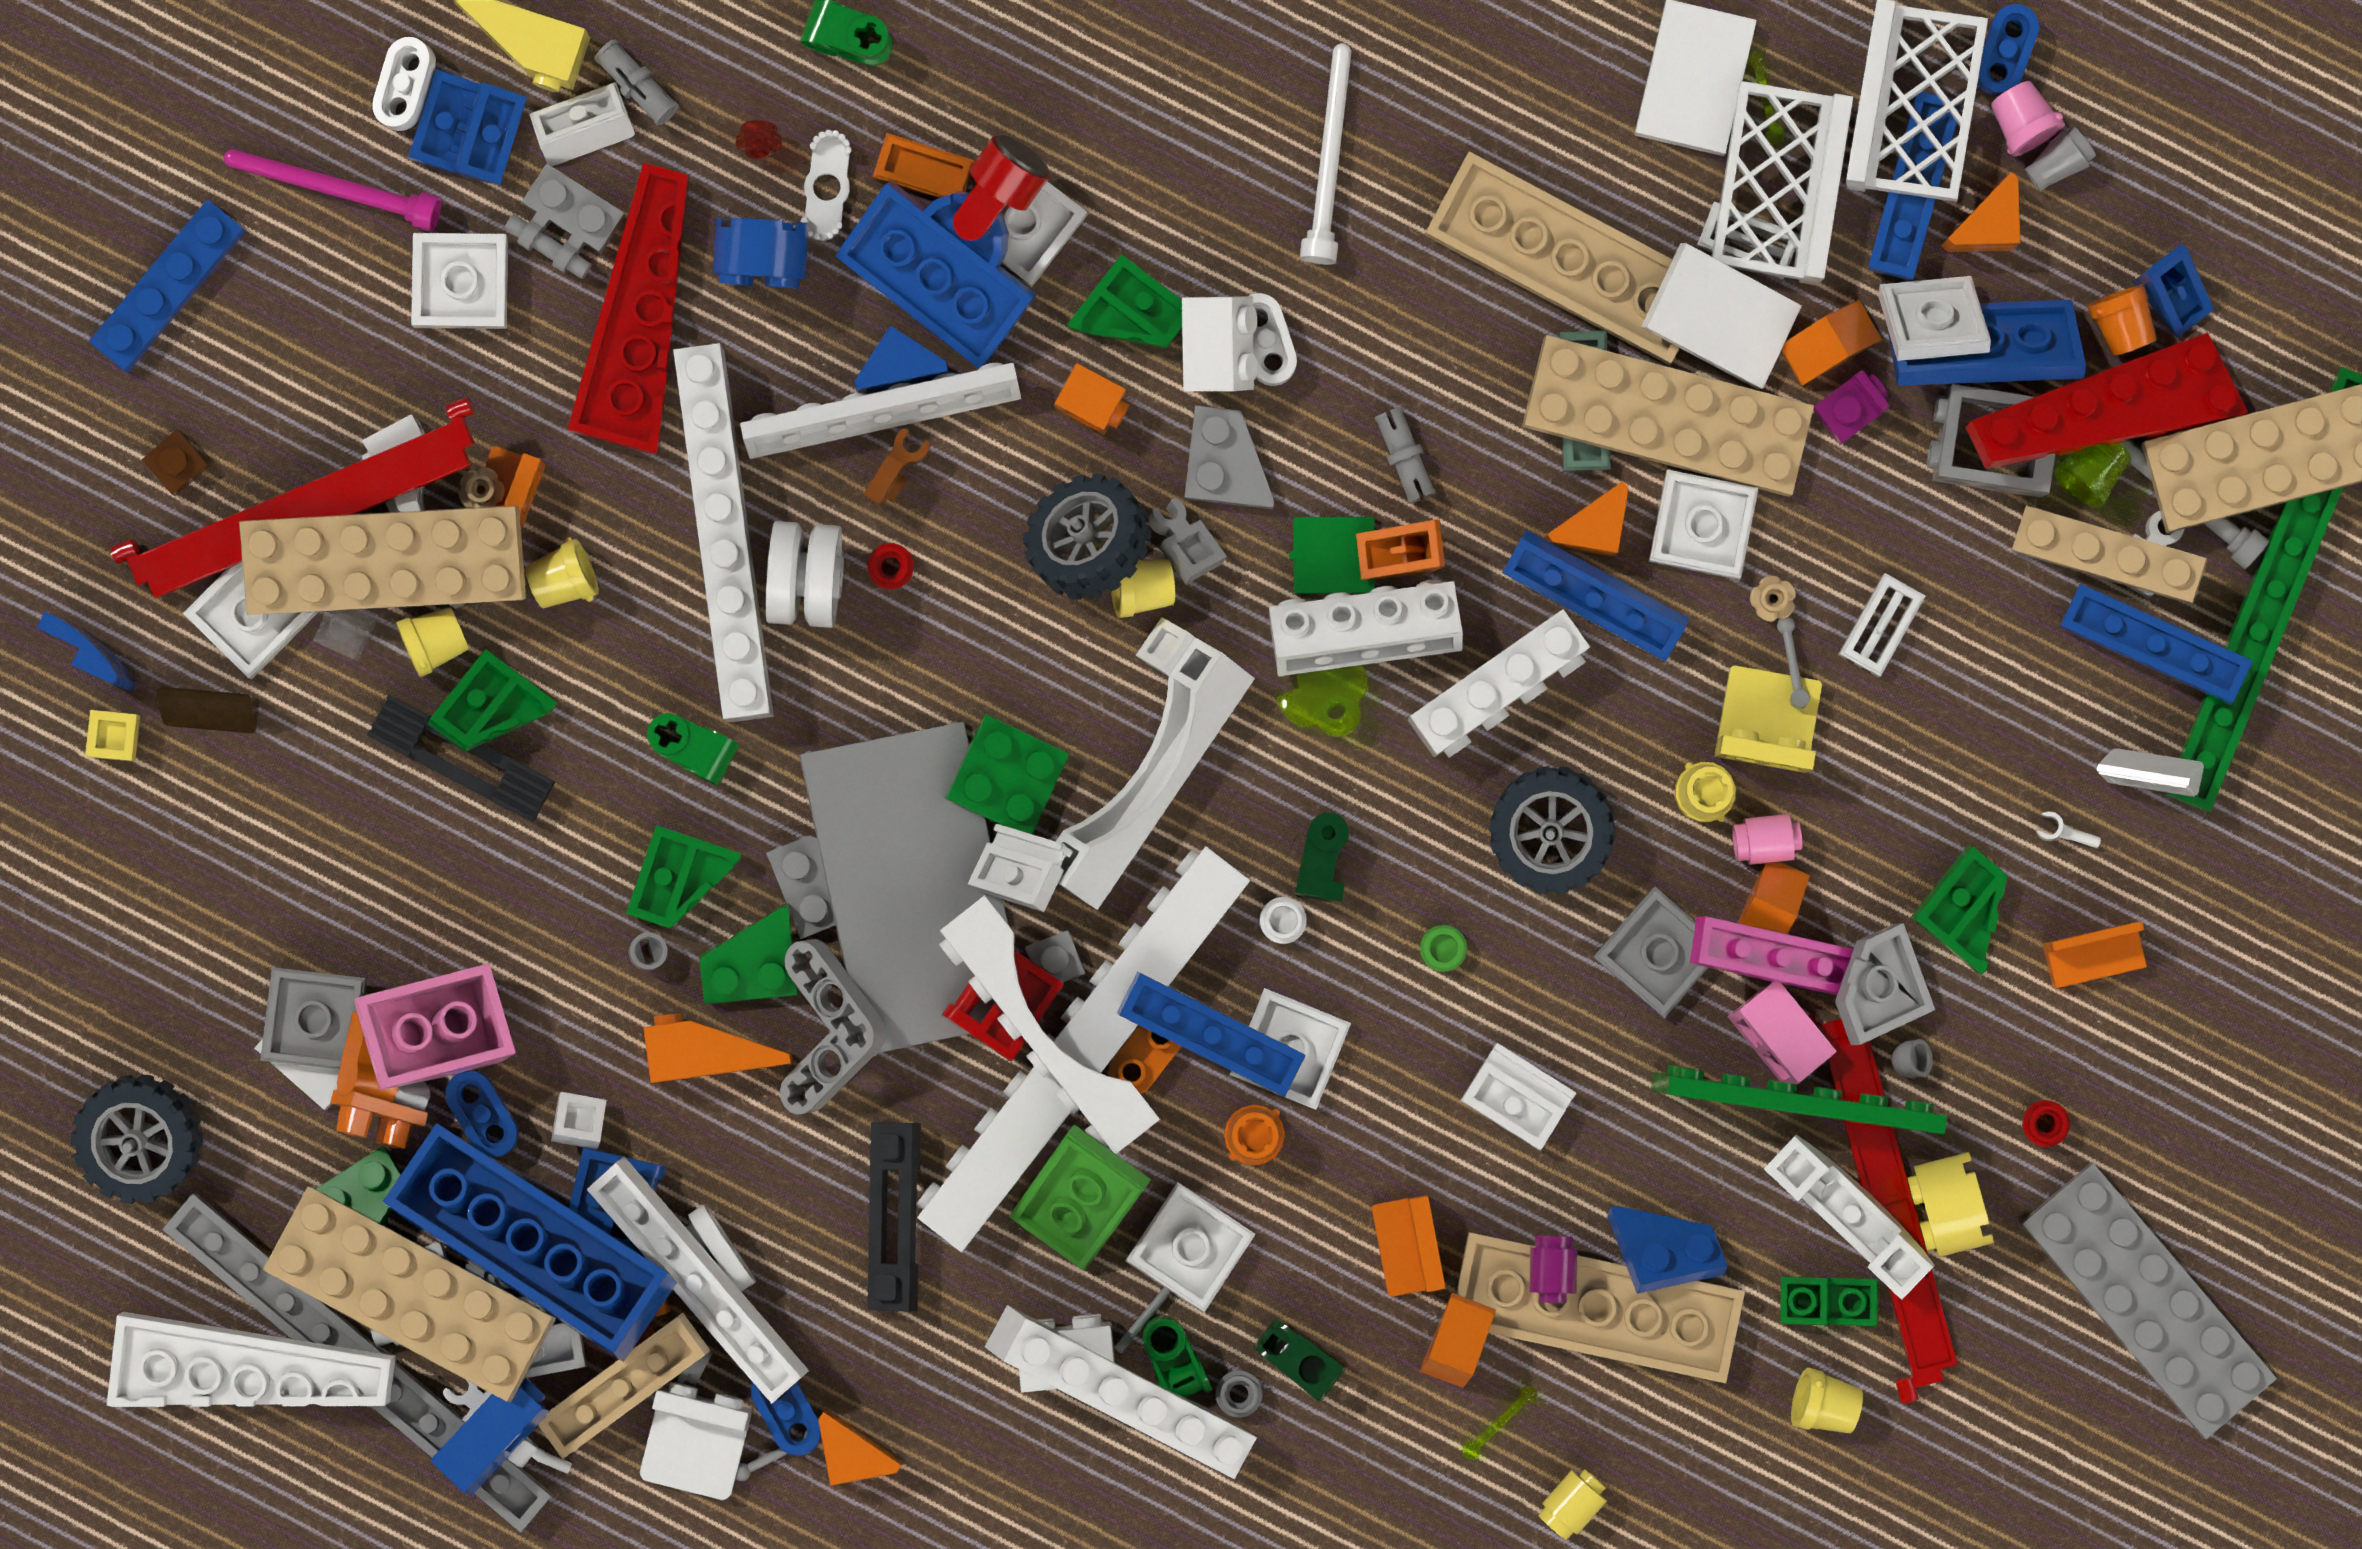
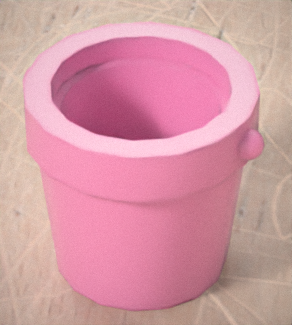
M2025 81L2010 88L1991 103V108L2007 141V152L2014 157L2021 156L2040 147L2065 127V123L2062 120L2063 115L2054 112L2031 81Z

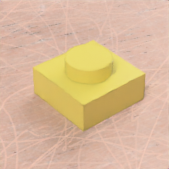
M90 710L85 756L135 762L140 715Z

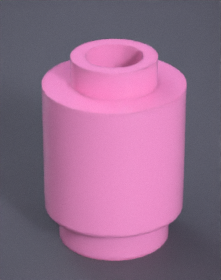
M1789 814L1744 818L1742 824L1732 825L1733 847L1737 862L1748 861L1749 865L1789 861L1794 860L1795 850H1802L1799 822L1791 823Z

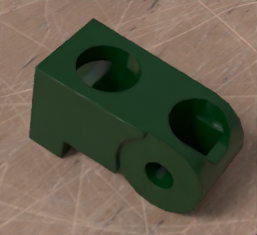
M1323 813L1311 821L1306 835L1295 896L1341 904L1345 883L1333 881L1338 852L1345 846L1349 837V828L1341 816L1335 813Z
M1276 1317L1253 1346L1257 1352L1318 1402L1323 1401L1347 1369L1310 1340L1295 1332Z

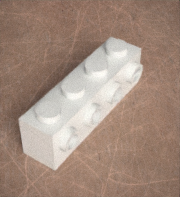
M1426 580L1417 584L1416 587L1396 589L1392 586H1382L1373 589L1370 593L1350 595L1343 592L1333 593L1326 596L1323 600L1304 602L1300 599H1289L1279 603L1278 606L1269 607L1270 629L1278 676L1462 651L1463 631L1454 581L1443 583L1440 580Z
M1562 609L1408 718V722L1433 757L1444 751L1448 758H1450L1471 743L1467 734L1483 725L1486 731L1510 716L1505 708L1514 701L1521 698L1526 705L1546 691L1548 688L1543 681L1559 671L1564 678L1583 665L1586 661L1582 654L1590 646L1564 609Z

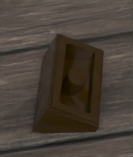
M172 687L157 689L161 718L167 726L254 733L256 731L259 700L255 696Z

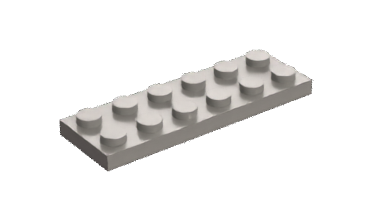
M2089 1163L2020 1222L2022 1227L2203 1439L2209 1438L2277 1379L2094 1163Z

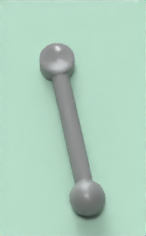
M1787 617L1777 621V629L1783 634L1793 686L1790 703L1796 709H1803L1807 706L1810 696L1806 690L1802 689L1792 636L1795 623L1792 618Z
M1163 1288L1114 1349L1121 1354L1172 1292Z
M807 1429L804 1432L803 1436L795 1439L794 1441L804 1440L807 1436ZM778 1448L748 1464L739 1463L735 1479L746 1481L750 1477L751 1472L787 1455V1453Z

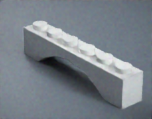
M1197 638L1193 639L1169 675L1167 699L1162 721L1153 744L1139 769L1125 787L1102 809L1084 821L1063 830L1056 842L1064 844L1073 851L1070 857L1065 856L1060 866L1064 870L1058 882L1060 886L1096 910L1099 909L1255 678L1222 652Z
M985 895L940 930L946 938L939 944L955 966L963 961L975 975L968 981L985 1004L993 998L1004 1013L997 1018L1014 1041L1021 1035L1027 1041L1033 1051L1026 1056L1043 1078L1052 1073L1062 1086L1056 1092L1062 1103L1072 1115L1081 1110L1092 1124L1085 1129L1088 1135L1106 1148L1110 1147L1113 1153L1117 1154L1160 1120L1130 1081L1109 1077L1083 1066L1063 1052L1041 1029L1029 1010L1019 985L1014 958L1015 933Z
M1009 1305L1006 1306L985 1345L986 1349L1002 1361L1233 1479L1238 1474L1257 1438L1230 1419L1135 1374Z

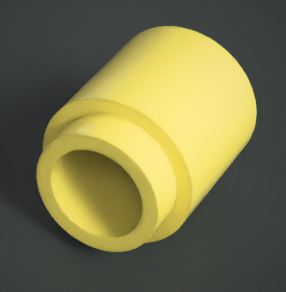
M1586 1469L1580 1475L1571 1470L1542 1503L1545 1508L1538 1516L1567 1541L1573 1533L1578 1535L1607 1502L1601 1495L1606 1487Z

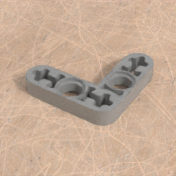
M817 939L795 942L789 947L785 955V968L789 976L830 1030V1033L781 1083V1101L789 1112L796 1115L815 1112L821 1109L882 1048L886 1039V1027L881 1017L829 947L823 941ZM805 953H811L813 956L809 962L812 969H806L805 967L808 961ZM827 973V977L823 978L821 974ZM833 984L838 986L843 993V1004L839 1010L834 1009L828 1002V990ZM848 1017L850 1021L844 1022L843 1018ZM862 1025L867 1030L863 1035L864 1042H860L858 1036L861 1034L859 1026ZM830 1050L839 1056L841 1062L840 1071L836 1076L830 1074L825 1065V1058ZM815 1080L818 1081L819 1084L812 1085L805 1092L804 1095L807 1100L802 1101L800 1098L803 1092L801 1085L812 1083Z

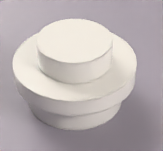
M1279 897L1269 901L1264 906L1260 915V926L1264 935L1271 941L1279 944H1287L1297 940L1306 927L1307 919L1303 907L1297 901L1288 897Z

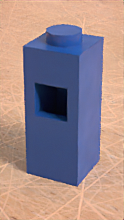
M526 1377L523 1379L512 1402H507L491 1394L430 1461L463 1493L473 1495L548 1415L550 1411L541 1403L546 1395Z

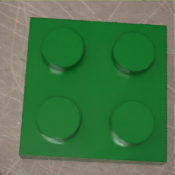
M983 714L944 799L999 825L1032 834L1068 759L1069 753L987 714Z

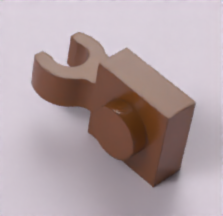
M905 428L896 435L892 451L886 456L863 494L867 501L881 509L887 500L895 503L901 495L908 479L902 476L906 470L905 467L909 464L923 461L930 452V443L927 441L922 443L921 448L917 452L910 453L904 449V442L910 432Z

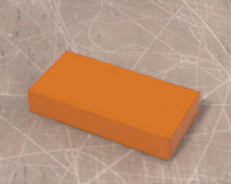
M886 133L873 179L884 183L893 181L900 188L938 199L954 192L967 191L972 176L969 169L975 160Z

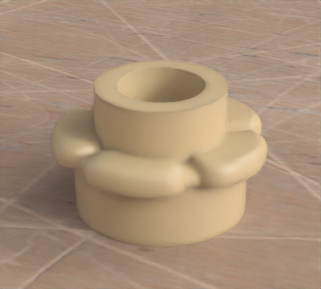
M481 467L478 471L470 470L460 480L462 490L459 492V498L466 508L495 507L504 498V484L498 480V474L490 468ZM479 486L485 487L486 491L484 494H478L477 488Z
M1767 576L1760 580L1758 587L1756 586L1752 589L1750 603L1755 607L1756 614L1761 619L1773 622L1776 618L1785 619L1792 614L1795 608L1793 599L1796 597V592L1790 582L1781 581L1777 576ZM1770 595H1776L1778 601L1771 603L1769 600Z

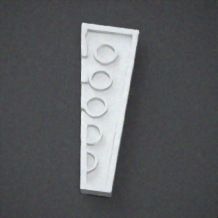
M122 1312L117 1315L107 1406L164 1407L166 1405H191V1407H209L211 1405L236 1404V1406H255L256 1404H282V1406H307L309 1404L320 1406H386L391 1399L396 1356Z

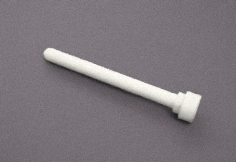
M1344 43L1336 45L1333 49L1312 230L1307 231V238L1301 241L1300 260L1314 264L1329 265L1335 264L1337 261L1338 243L1334 241L1335 234L1331 232L1351 60V49Z

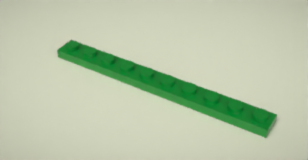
M2345 367L2339 368L2329 393L2361 385L2362 374ZM2343 487L2283 503L2268 539L2269 543L2263 551L2224 648L2253 660L2252 665L2233 705L2206 693L2179 756L2181 759L2200 761L2204 765L2198 795L2193 797L2165 792V796L2203 812H2211Z

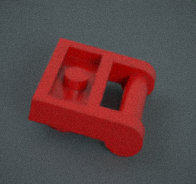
M1014 950L1019 985L1029 1010L1036 1021L1039 1022L1064 983ZM968 983L954 1005L949 1003L941 1015L1012 1062L1026 1040L1021 1035L1014 1041L997 1019L1004 1012L996 1002L981 1023L969 1016L981 998Z

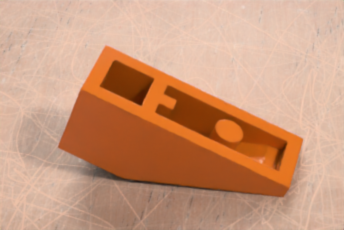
M682 1013L654 1016L655 1026L643 1027L651 1083L794 1064L793 1054L696 1021H683Z

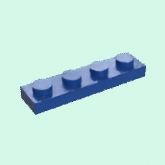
M1923 91L1916 95L1913 108L1923 121L1944 107V104L1937 95ZM1962 103L1955 107L1959 114L1962 108ZM1948 112L1928 126V128L1943 147L1953 140L1957 122ZM1911 115L1906 133L1917 126ZM1922 131L1902 145V149L1915 166L1937 151ZM1900 156L1893 176L1894 181L1910 171ZM1940 157L1920 172L1930 186L1940 187L1946 162ZM1915 176L1907 181L1908 183L1920 184ZM1889 192L1868 271L1907 281L1914 280L1936 199Z
M207 199L89 340V343L122 370L129 373L244 235L246 230Z
M1525 530L1502 572L1665 662L1690 619L1528 530Z
M2082 584L2079 585L2060 625V628L2230 705H2233L2253 660Z
M1138 971L1117 1011L1119 1016L1284 1097L1306 1056L1304 1053Z

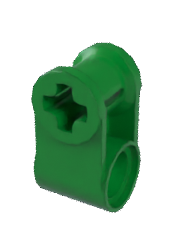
M832 0L813 1L799 41L802 45L826 55L839 56L873 67L881 65L888 60L893 48L891 36L882 20L875 16L850 9ZM872 33H876L879 44L871 43L868 49H864L861 38L869 39Z
M672 713L660 714L655 717L647 730L648 742L658 755L717 786H720L740 746L736 741L712 729L698 726ZM671 724L677 725L676 733L681 737L678 744L670 742L666 748L660 746L662 739L657 734L658 729H668Z
M1159 1315L1150 1319L1144 1327L1142 1337L1159 1386L1184 1398L1201 1390H1204L1206 1393L1213 1391L1197 1353L1193 1351L1179 1321L1169 1315ZM1160 1326L1173 1328L1178 1335L1174 1346L1166 1350L1154 1347L1150 1338L1156 1328Z

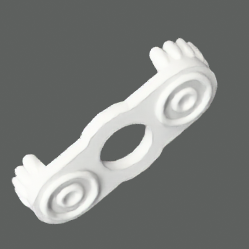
M831 130L820 132L818 136L813 138L814 142L810 144L812 149L810 173L806 176L804 182V193L807 201L805 217L801 219V222L809 223V237L821 241L832 239L839 233L842 228L844 203L850 193V182L847 175L851 147L844 134H839L836 130L833 132ZM823 175H832L840 182V192L832 200H821L814 193L815 181Z

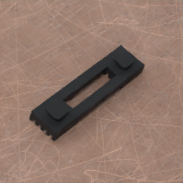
M388 694L385 704L383 703L382 710L378 713L377 719L373 722L367 736L534 823L556 781L482 744L468 750V752L503 769L506 773L502 777L499 787L485 782L417 746L425 730L449 742L451 741L428 725L429 719L432 716Z
M871 1122L867 1310L918 1311L919 1264H915L917 1170H920L921 1123ZM888 1170H899L897 1263H886Z

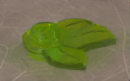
M1362 665L1297 674L1299 688L1277 697L1280 710L1291 723L1301 728L1319 727L1326 735L1343 737L1352 733L1360 723L1361 708L1359 702L1368 690V677ZM1336 706L1345 708L1343 717L1339 719L1329 717L1332 708Z

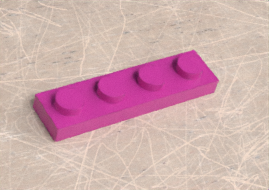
M1703 916L1696 917L1690 964L1837 995L1854 949Z

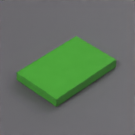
M1073 1125L1011 1212L1009 1218L1085 1271L1151 1179L1079 1127Z

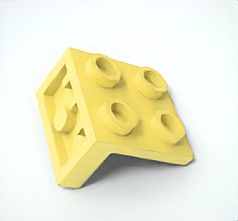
M1732 666L1728 674L1714 757L1802 773L1812 771L1816 751H1811L1822 689L1821 681L1800 677L1802 689L1808 692L1810 698L1805 708L1796 709L1790 703V697L1793 693L1790 675Z

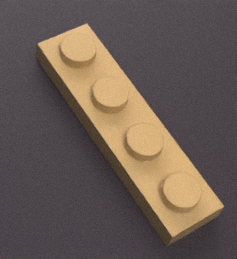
M2027 505L2012 547V551L2018 554L2191 605L2194 604L2207 563V558Z
M682 1313L635 1347L624 1362L621 1360L616 1361L552 1408L538 1426L561 1458L564 1459L711 1350L684 1313Z

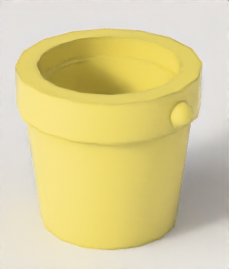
M566 538L565 543L561 544V548L525 566L530 589L537 603L543 609L580 598L591 602L593 596L599 593L597 579L591 562L577 539Z
M1168 559L1139 560L1135 565L1137 571L1130 579L1126 576L1120 581L1121 586L1111 592L1113 606L1118 618L1131 617L1135 613L1174 605L1175 582L1171 562Z
M451 607L414 618L407 617L396 622L419 677L432 673V670L469 650Z
M1690 762L1686 763V770L1680 774L1675 784V800L1678 808L1686 817L1697 822H1712L1714 820L1723 822L1725 814L1731 810L1735 801L1736 787L1732 776L1724 767L1713 762H1700L1694 765Z
M1807 1367L1801 1374L1795 1389L1791 1408L1792 1425L1807 1430L1815 1428L1852 1433L1858 1423L1862 1409V1389L1827 1376L1823 1371Z

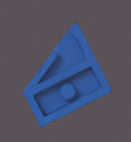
M1620 1206L1610 1208L1607 1217L1637 1294L1725 1274L1728 1265L1711 1225Z

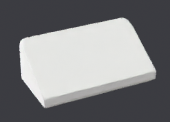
M616 82L529 114L540 148L550 166L572 160L635 135Z
M2113 749L2098 764L2097 772L2108 783L2195 797L2199 792L2204 765L2200 761L2124 749Z

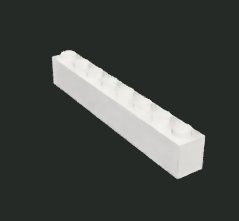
M720 343L674 349L723 720L731 723L774 717L725 351Z

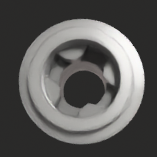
M2074 126L2067 132L2061 130L2024 171L2041 192L2047 186L2090 167L2088 162L2096 157V153L2081 132Z

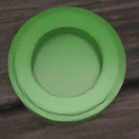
M1435 926L1428 930L1421 939V958L1429 968L1435 971H1451L1461 965L1466 957V940L1463 934L1452 926Z

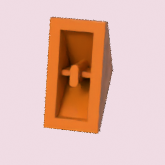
M2010 172L1941 247L1947 252L2013 251L2020 244L2018 177Z
M1860 300L1826 315L1787 340L1781 352L1802 387L1882 341V338Z
M1622 481L1548 533L1544 540L1561 549L1614 558L1619 549L1629 490L1626 483Z
M1430 520L1356 534L1361 580L1430 574L1445 567L1440 520Z
M1782 862L1763 863L1737 923L1788 934L1798 916L1810 875Z
M1451 1293L1419 1372L1464 1388L1474 1375L1496 1309Z
M828 1409L818 1419L830 1486L895 1474L904 1461Z

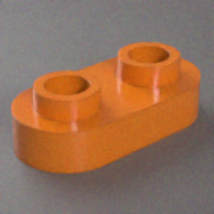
M1139 1025L1112 1059L1109 1066V1077L1126 1080L1123 1076V1068L1129 1063L1137 1064L1141 1069V1076L1137 1081L1131 1083L1142 1094L1151 1087L1181 1046L1170 1040L1163 1045H1158L1152 1040V1031Z

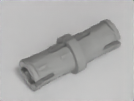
M616 39L606 43L597 52L594 60L621 86L620 92L626 99L633 98L654 120L657 126L667 122L676 113L679 104L676 101L674 102L652 79L653 72L647 66L640 67L619 45Z
M1402 407L1390 410L1396 425L1395 430L1392 429L1386 412L1376 416L1374 419L1378 423L1390 452V456L1387 457L1390 467H1396L1408 498V504L1420 501L1414 484L1415 481L1419 482L1425 498L1436 494V490L1432 486L1420 455L1424 454L1421 444H1415L1403 413L1404 410Z

